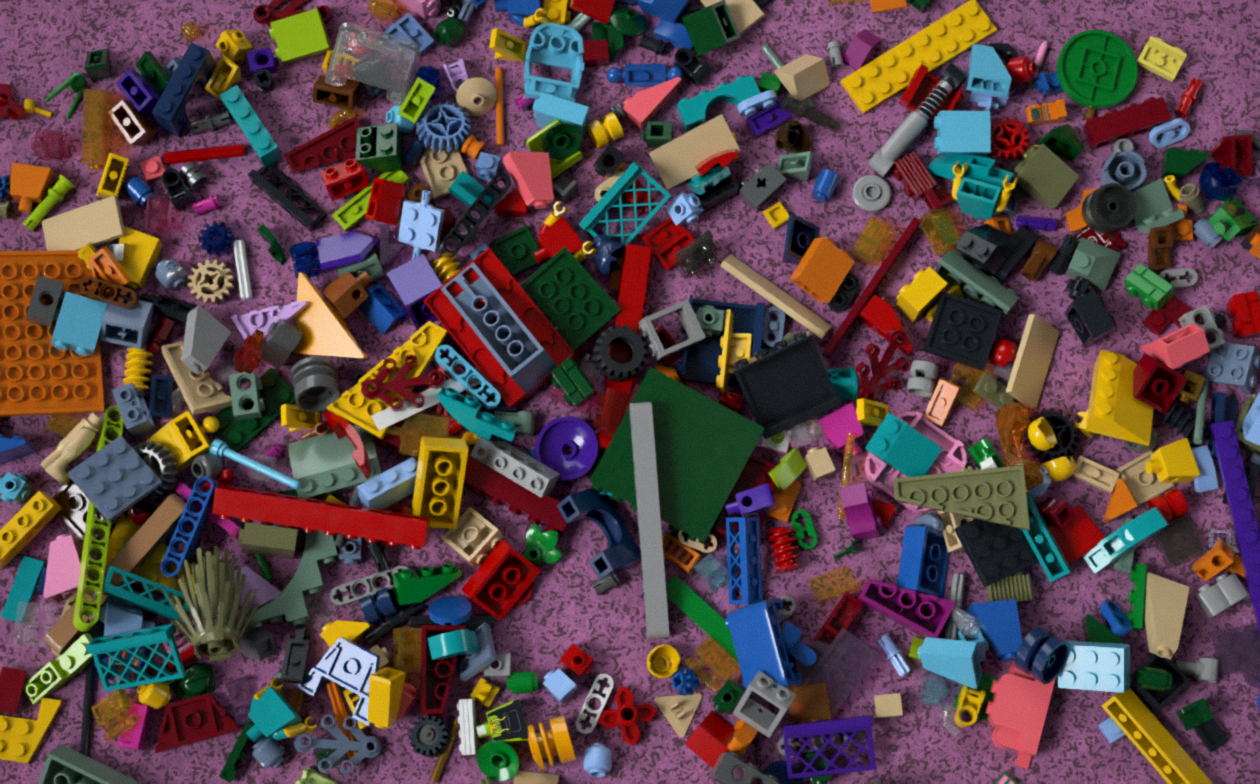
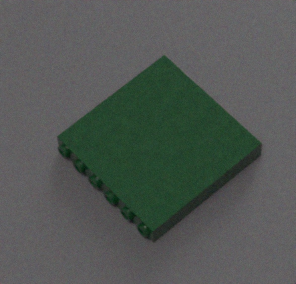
M649 367L631 403H652L661 520L669 524L667 528L677 533L679 530L687 533L686 538L694 542L696 539L705 542L765 428ZM628 406L589 481L593 483L591 486L593 489L601 493L603 490H606L613 494L611 496L612 499L620 503L625 500L631 503V509L637 511L630 410Z

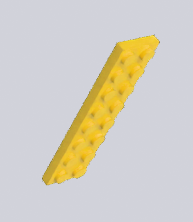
M970 0L848 75L840 83L864 115L904 90L921 64L928 68L927 72L931 73L970 49L973 44H978L994 34L997 28L976 0Z

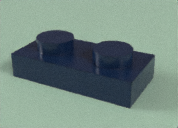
M151 375L149 418H171L173 376Z

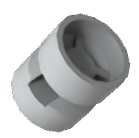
M912 361L910 375L912 377L908 379L906 391L912 395L932 397L935 389L933 380L937 379L939 367L927 361Z

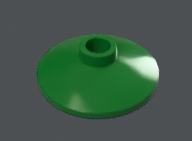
M499 740L488 741L481 746L477 753L478 766L490 779L496 781L509 780L515 776L519 769L520 761L518 754L506 742Z

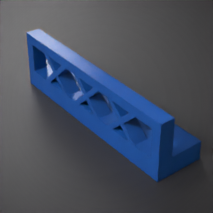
M760 516L726 518L729 604H755L763 601ZM734 522H739V532L737 534L734 532ZM736 544L740 547L738 556L735 553ZM737 566H739V568L741 569V575L739 576V578L735 572V568ZM738 587L741 590L742 599L736 598V590Z

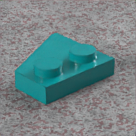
M718 163L703 176L699 173L691 177L692 181L686 184L690 191L702 195L706 192L705 187L709 185L715 186L722 179L729 176L731 172L728 166L723 168Z

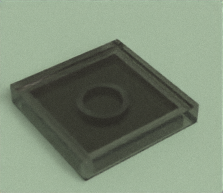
M1190 513L1167 522L1169 524L1167 527L1152 536L1167 569L1176 567L1208 552Z

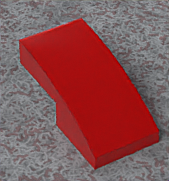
M735 149L721 151L706 158L695 168L703 176L717 162L724 168L739 154Z

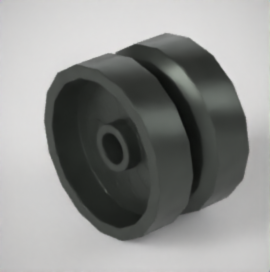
M1117 183L1106 184L1086 196L1082 204V215L1085 223L1090 229L1101 234L1112 233L1126 226L1133 220L1136 214V201L1133 194L1128 188Z

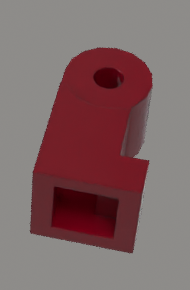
M1049 497L1038 506L1044 520L1061 530L1077 518L1064 500L1058 502L1054 498ZM1067 517L1064 521L1060 522L1062 518Z

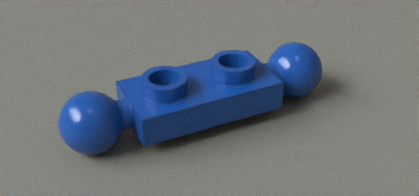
M625 64V71H621L617 67H612L607 71L609 82L615 84L625 79V86H655L666 82V79L671 80L676 77L683 79L684 72L680 67H672L669 71H666V64Z

